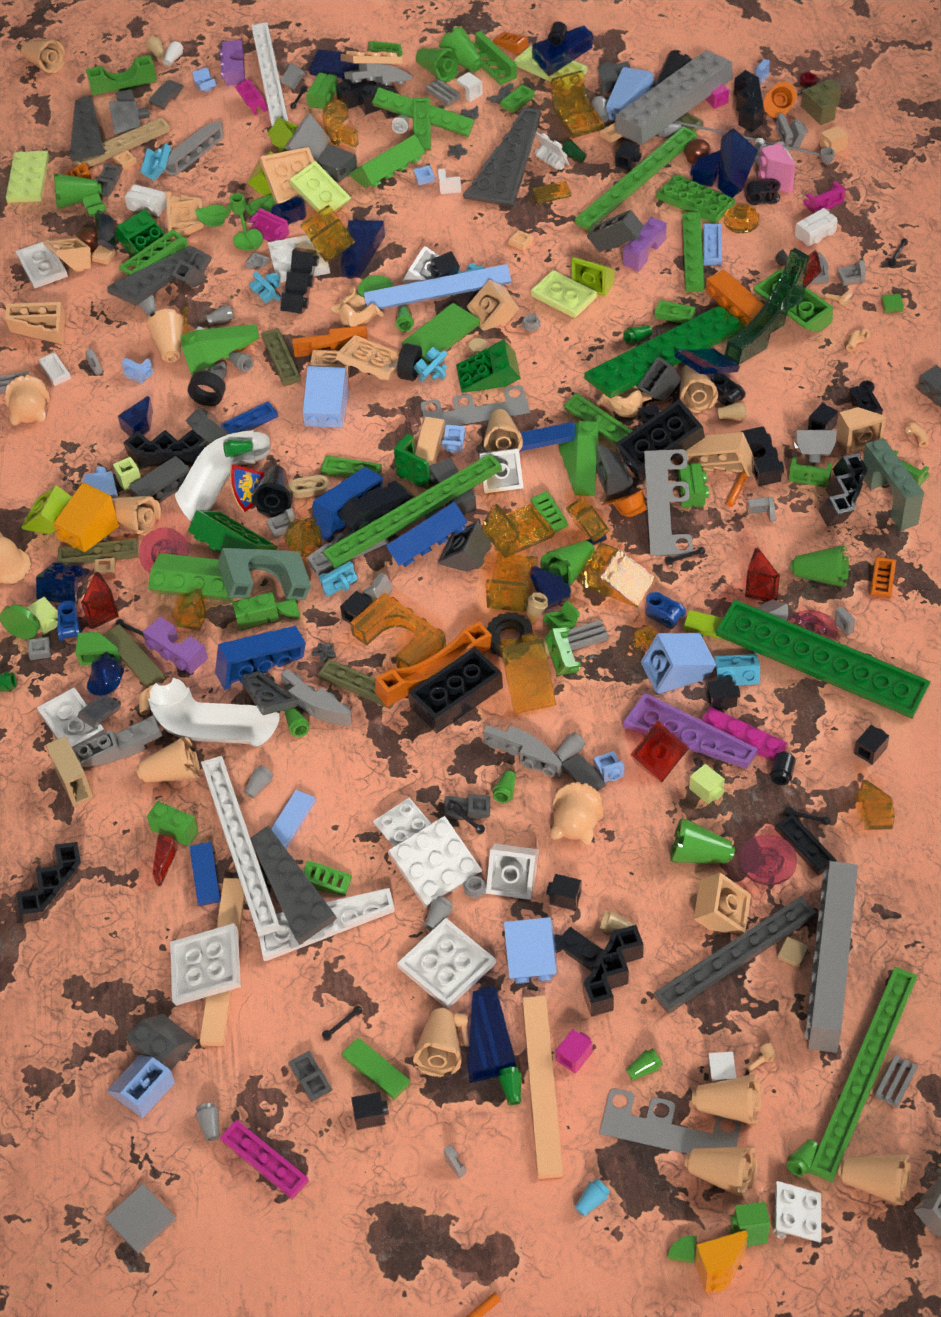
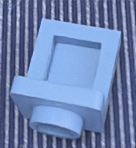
M207 67L192 71L197 89L207 92L216 86L215 79L210 77Z
M128 358L121 362L124 375L128 379H133L141 384L153 373L151 360L149 359L144 360L141 364Z
M446 425L444 440L441 443L443 449L451 453H456L457 450L463 451L465 426Z
M614 751L594 758V764L605 783L616 781L624 776V763L618 760Z

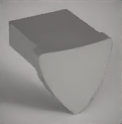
M290 63L280 81L295 90L302 77L305 78L307 73L295 64Z
M795 119L790 126L793 133L791 145L799 149L805 135L808 133V129L802 121Z
M817 252L806 266V270L809 272L810 284L829 283L828 262L823 254Z
M860 260L852 266L837 269V276L843 286L865 282V261Z
M773 497L748 499L746 505L747 514L767 512L769 521H776Z
M292 508L286 509L281 515L266 520L274 539L297 531Z
M379 573L371 587L365 589L362 594L371 598L372 605L383 607L393 586L386 574Z
M772 599L755 607L787 621L788 605L786 603Z

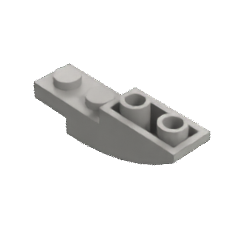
M359 63V70L344 72L345 79H351L352 82H362V79L366 78V81L375 80V82L381 83L382 86L392 85L391 82L405 84L406 80H412V76L407 72L385 64Z
M288 669L281 673L283 686L289 690L291 695L298 699L297 708L310 716L328 723L350 726L352 724L350 708L346 704L342 705L337 701L333 693H328L322 687L315 691L311 685L307 686L298 674H293Z
M153 715L116 734L110 730L74 748L73 751L81 767L107 764L146 750L145 744L161 737L162 733Z
M489 725L486 726L483 731L484 744L493 749L498 748L506 751L513 756H520V764L528 769H535L547 776L561 778V761L540 740L511 725L507 732Z

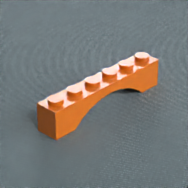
M480 621L462 630L446 647L430 658L410 667L393 668L376 677L375 694L386 707H389L407 697L409 691L474 647L482 654L489 651L491 633Z

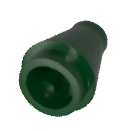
M566 140L563 143L562 151L568 158L580 163L584 162L587 154L573 141Z

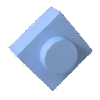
M763 59L755 68L754 74L759 77L760 84L769 75L770 60Z
M430 165L413 169L418 185L435 182V176Z

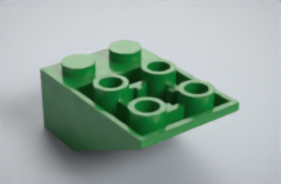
M146 209L119 224L115 232V237L125 250L133 256L165 235ZM157 247L154 251H161L164 247ZM143 257L141 260H148L150 257Z
M505 339L456 364L462 393L502 388L521 379L516 353Z

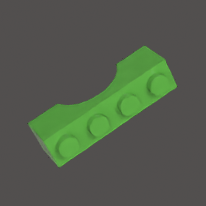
M151 55L134 58L132 66L122 73H110L102 66L86 69L92 96L157 81Z

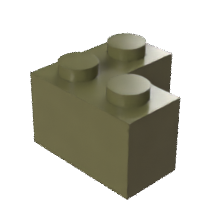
M829 79L804 89L801 107L820 125L835 120L836 106L840 103L841 87L834 80Z

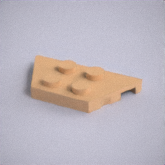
M166 192L168 232L173 229L184 237L204 228V224L199 221L195 213V209L203 208L202 199L191 198L186 195L175 197L172 196L171 192ZM174 237L170 238V241L176 240Z

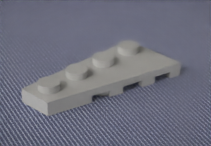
M349 529L344 534H338L333 542L330 544L326 543L307 557L308 564L317 576L334 568L325 558L323 550L356 531ZM388 538L377 543L376 545L365 550L364 552L360 553L359 555L353 557L350 560H353L361 555H364L374 549H377L387 544Z

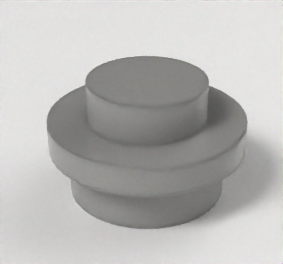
M534 314L526 315L522 321V327L526 331H535L540 328V320Z
M471 876L464 883V892L470 898H479L486 892V883L478 876Z

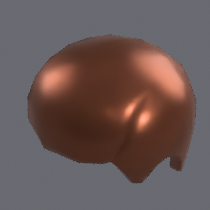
M694 139L685 145L684 153L689 163L703 164L711 158V148L705 140Z
M85 227L77 233L76 238L90 247V253L97 249L99 244L96 239V228Z

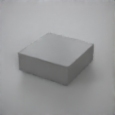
M842 606L837 608L834 623L846 635H850L854 632L855 618Z
M49 637L28 640L30 660L51 657Z

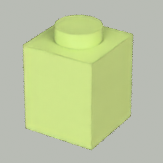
M131 456L113 464L117 481L124 492L129 491L128 486L141 478L138 467Z
M45 597L27 607L33 613L35 621L38 620L43 634L57 627L58 612Z
M704 764L690 776L689 789L707 804H710L714 799L718 800L723 795L725 779L707 764Z

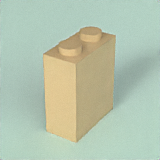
M64 736L46 744L53 767L73 807L92 799L93 795L86 775L67 737Z

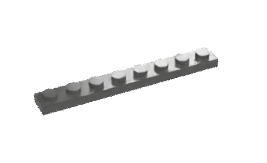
M802 896L654 992V998L668 1014L815 918L816 911Z

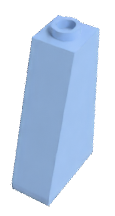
M628 67L622 68L606 104L609 120L616 121L615 115L653 88L655 82L651 71Z

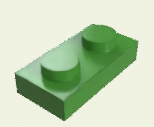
M521 85L500 101V107L514 114L535 97V91Z
M659 300L654 312V318L683 324L693 319L696 307Z

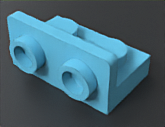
M165 143L162 148H158L155 152L148 148L145 151L140 172L155 181L166 168L171 147Z
M757 654L714 656L717 680L732 677L734 685L760 684V663Z

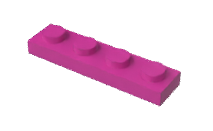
M712 707L708 709L701 720L757 748L758 755L773 761L775 754L785 751L787 748V742Z
M238 1120L220 1136L222 1143L290 1199L293 1200L309 1182L307 1176Z

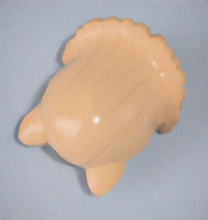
M354 287L349 289L351 295L345 297L341 304L334 305L330 309L331 312L339 314V320L344 327L364 326L375 316H384V313L375 304L372 303L366 307L365 298L359 296Z
M26 374L25 377L22 375L16 377L15 380H11L10 384L7 385L5 404L9 407L12 425H18L20 422L45 421V406L50 401V397L45 387L46 385L42 383L41 379Z
M634 386L611 399L603 393L601 398L597 400L596 405L599 406L605 403L616 414L632 418L638 415V408L643 406V402L651 400L652 397L641 392L637 386Z
M0 532V583H17L21 579L26 578L25 575L29 574L31 559L27 553L18 549L13 541L4 537Z
M571 782L558 789L552 801V808L555 811L554 825L551 829L552 839L557 840L565 837L572 840H581L585 845L591 843L593 829L597 820L602 819L604 815L603 801L595 788H592L587 783Z

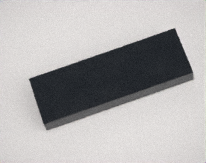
M97 210L95 213L97 243L112 251L115 248L113 218Z
M793 814L775 825V830L818 876L824 872V869H829L830 861H837Z

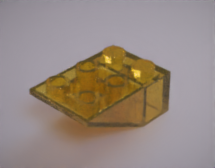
M600 542L582 569V586L634 607L639 606L656 579L654 575L620 549Z

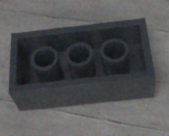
M679 399L615 443L621 459L626 462L629 469L642 482L646 479L644 451L678 449L686 451L705 438L701 423ZM678 453L673 454V455L671 456V459H670V460L672 461L673 459H675L676 457H678L680 454H678Z
M474 647L409 691L410 708L438 733L503 688L502 672Z

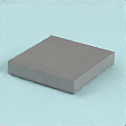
M142 1184L108 1214L105 1220L139 1254L176 1221V1218Z

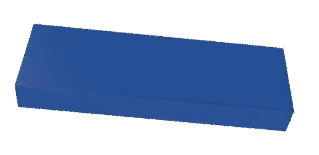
M267 401L222 423V425L230 434L251 431L277 418L278 413Z
M574 422L520 432L523 439L520 451L574 441L576 426Z
M212 842L189 846L198 906L219 903L221 899Z

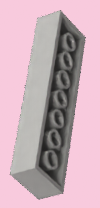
M705 50L615 115L616 133L643 145L710 96L711 92L719 86L725 85L732 80V61Z
M830 861L829 870L824 869L804 1039L809 1040L808 1049L837 1053L842 1029L858 870L857 864Z

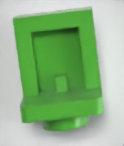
M99 193L82 198L87 215L95 217L97 210L101 212L106 210L104 203L101 202Z
M566 601L561 611L546 613L543 621L550 629L568 627L570 630L575 627L580 612L569 601Z

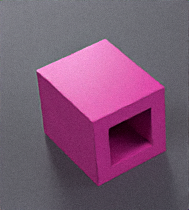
M722 84L711 92V95L705 100L714 109L728 104L729 89Z
M572 1029L556 1049V1061L576 1074L593 1053L592 1041L589 1036Z

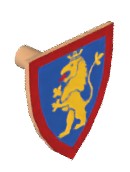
M231 464L230 486L237 504L245 513L253 507V492L264 477V472Z

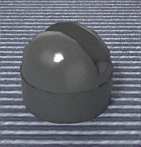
M784 249L775 256V261H777L778 265L783 266L791 262Z

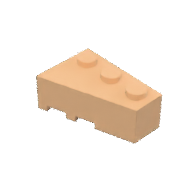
M61 302L6 304L5 320L10 332L63 345L66 314Z
M743 432L706 435L705 438L686 450L687 464L689 465L700 463L702 464V470L714 471V469L726 470L727 474H732L733 471L742 472L745 470L748 477L751 476L753 459L755 458Z

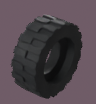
M510 612L501 613L497 617L492 618V621L488 623L487 630L492 635L490 646L492 653L497 654L498 657L510 659L518 658V656H522L525 652L529 651V645L533 643V630L530 621L523 615ZM506 629H515L520 633L519 639L513 642L502 641L499 635L501 631Z

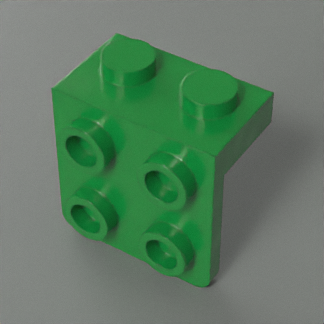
M407 433L403 439L397 442L394 448L396 475L413 482L418 487L428 489L431 486L429 463L415 455L414 436Z

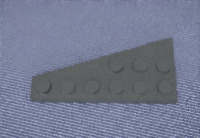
M527 107L522 109L513 122V126L508 134H505L502 138L503 141L499 147L495 148L483 165L478 177L472 181L469 190L463 194L464 199L514 207L541 118V110Z

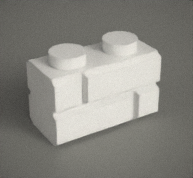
M134 184L125 195L127 209L133 212H141L146 209L150 215L159 217L162 210L164 211L167 207L166 193Z
M823 208L796 223L795 237L807 247L814 243L817 244L826 236H831L836 232L837 217Z

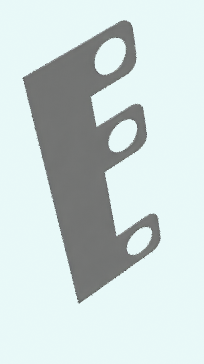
M521 385L504 389L506 402L475 407L470 394L459 395L453 398L455 410L442 412L439 400L421 403L424 420L425 417L444 419L445 427L446 425L458 426L487 421L491 413L498 409L507 411L510 416L530 413L524 388ZM511 389H519L521 394L518 397H511L509 391ZM465 397L470 402L466 406H460L457 403L458 399ZM429 403H435L437 409L429 412L425 409V406Z
M683 449L644 451L650 555H679L692 552V536L689 534L672 535L670 502L687 501L689 499V485L687 482H668V470L685 469L687 467V453ZM678 453L683 456L684 460L681 465L671 463L670 459L673 454ZM682 486L685 488L686 493L683 497L677 498L673 495V488ZM678 539H687L689 547L686 550H679L676 547Z
M612 1089L609 1092L599 1134L686 1154L688 1152L691 1153L693 1148L737 1147L742 1122L734 1120L736 1128L730 1133H726L720 1128V1122L724 1119V1117L720 1116L716 1117L713 1133L671 1124L675 1110V1104L672 1101L653 1098L650 1101L647 1117L642 1118L630 1115L634 1101L633 1093L620 1089ZM617 1094L625 1095L628 1098L627 1106L624 1108L615 1107L612 1102L613 1097ZM656 1104H666L669 1108V1114L663 1118L657 1117L653 1112Z

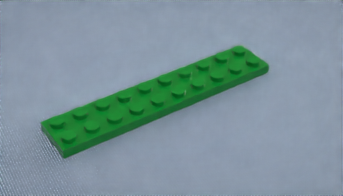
M717 306L586 371L584 379L611 399L638 385L658 356L670 365L675 366L744 331L745 325L727 310Z
M735 599L716 630V636L911 719L914 718L931 683L927 679Z

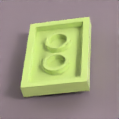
M316 161L289 181L291 186L324 220L351 200V197Z
M552 270L531 290V296L576 318L597 298V292Z

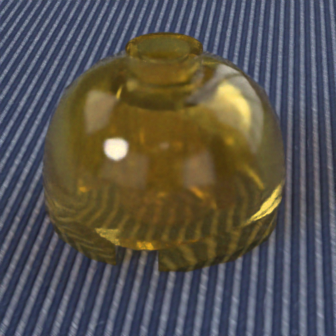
M298 518L290 523L285 533L284 539L289 550L299 551L301 557H308L314 553L316 547H321V528L316 526L314 521L317 520L315 518Z

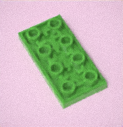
M677 174L656 193V199L686 212H700L702 219L717 224L735 205V199Z
M452 303L402 342V347L406 343L420 346L422 348V360L430 364L431 361L425 355L432 347L440 353L443 350L447 351L479 326L480 319Z

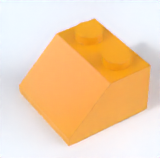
M746 1230L697 1244L695 1265L705 1293L710 1291L719 1293L727 1289V1286H730L746 1253L748 1238Z

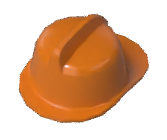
M779 82L774 85L763 100L764 111L773 118H777V115L782 113L786 115L797 100V92L794 86L788 82Z
M646 488L631 495L609 500L601 505L613 504L621 515L626 517L636 516L647 509L643 490Z

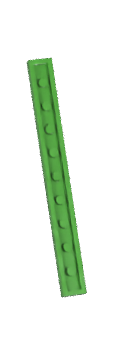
M683 126L577 216L575 224L590 231L595 224L602 221L680 154L689 141L697 139V133Z
M491 454L483 457L323 550L325 558L334 568L340 566L502 471V465Z
M897 967L894 968L810 1167V1174L833 1183L918 975Z

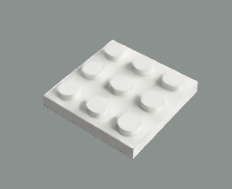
M321 233L268 242L274 272L280 276L279 283L286 282L287 271L291 268L292 250L294 248L317 250L319 264L318 267H315L314 276L330 274Z
M445 816L388 851V854L425 908L430 906L432 900L436 899L437 896L444 897L464 885L469 877L478 876L482 873V869Z
M445 918L397 963V966L448 1010L496 964V959Z
M234 923L170 942L172 1002L176 1006L241 987L238 928Z

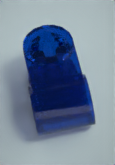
M293 197L290 200L274 205L271 209L272 214L287 220L288 225L303 220L307 215L304 200L301 197Z

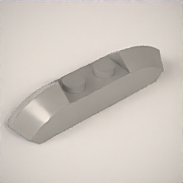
M216 121L203 126L178 145L169 154L164 171L169 175H178L223 140L222 121Z

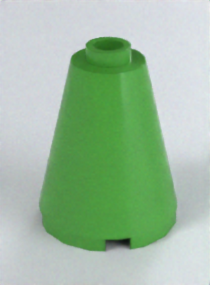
M462 27L453 28L451 34L447 33L442 38L439 48L449 47L457 50L461 63L458 65L470 72L479 71L482 68L483 59L468 34Z
M421 48L417 51L415 57L417 64L441 81L449 82L459 72L457 68L458 64L461 63L460 55L453 48Z
M58 173L54 174L57 209L83 203L82 198L95 193L102 194L101 184H98L97 180Z
M583 540L548 551L541 558L543 575L547 574L550 578L548 582L558 589L570 587L595 557V548L593 544Z
M837 546L797 555L794 560H791V572H794L796 577L845 587L847 584L843 581L844 579L848 580L849 556H844V551H848L847 547Z
M679 819L674 834L675 841L671 847L670 861L675 863L727 864L728 860L733 859L735 847L732 846L731 841L687 819Z

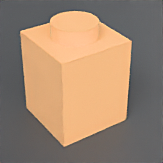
M839 125L821 133L820 147L821 149L825 147L832 148L836 154L847 148L849 134Z

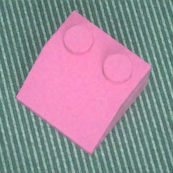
M781 143L761 148L759 156L760 167L758 170L759 180H777L781 184L780 191L792 193L795 163Z

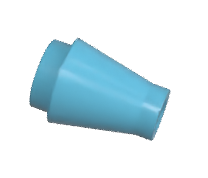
M595 1178L593 1182L589 1181L574 1208L586 1217L589 1212L608 1199L607 1196L610 1190L600 1180Z

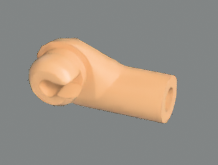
M867 329L853 332L849 337L846 349L854 351L857 344L867 341L870 332Z
M911 422L905 426L906 434L911 436L914 433L920 447H926L929 444L925 430L919 425Z
M153 685L149 686L139 695V712L141 715H148L150 713L148 699H150V691Z

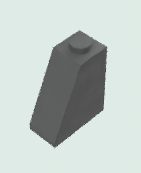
M198 407L185 420L198 435L210 444L214 440L230 434L212 413L201 407Z

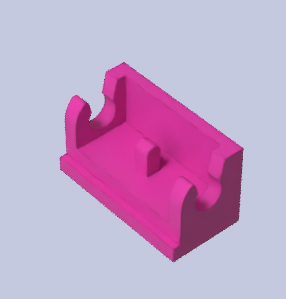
M250 79L235 86L236 91L255 115H257V107H261L264 112L268 111L263 97Z
M836 181L832 182L835 188L832 187L829 191L823 192L816 197L808 193L805 196L809 200L805 199L803 204L813 214L823 208L827 210L844 202L846 188Z
M261 208L258 209V212L249 221L251 223L255 222L250 227V230H259L263 239L269 242L283 240L289 235L287 220Z

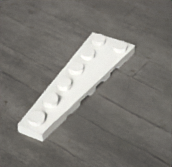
M390 888L326 902L337 919L301 945L296 941L284 913H277L276 916L281 930L259 937L264 961L271 960L395 912Z

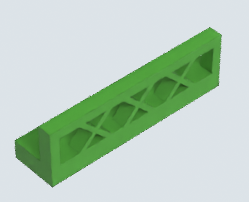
M481 31L476 32L474 46L480 50L478 53L481 58L489 59L488 61L483 60L482 69L499 85L516 79V63ZM490 66L498 67V69H492ZM499 74H500V75H506V76L503 77V78H500V77H499Z
M172 229L120 265L119 269L127 276L136 273L187 248V239ZM172 237L176 238L175 241L167 242ZM157 247H164L161 251H154ZM143 257H150L148 260H141ZM130 266H137V267H136L135 269H133L132 271H130L129 269H127V268H129Z

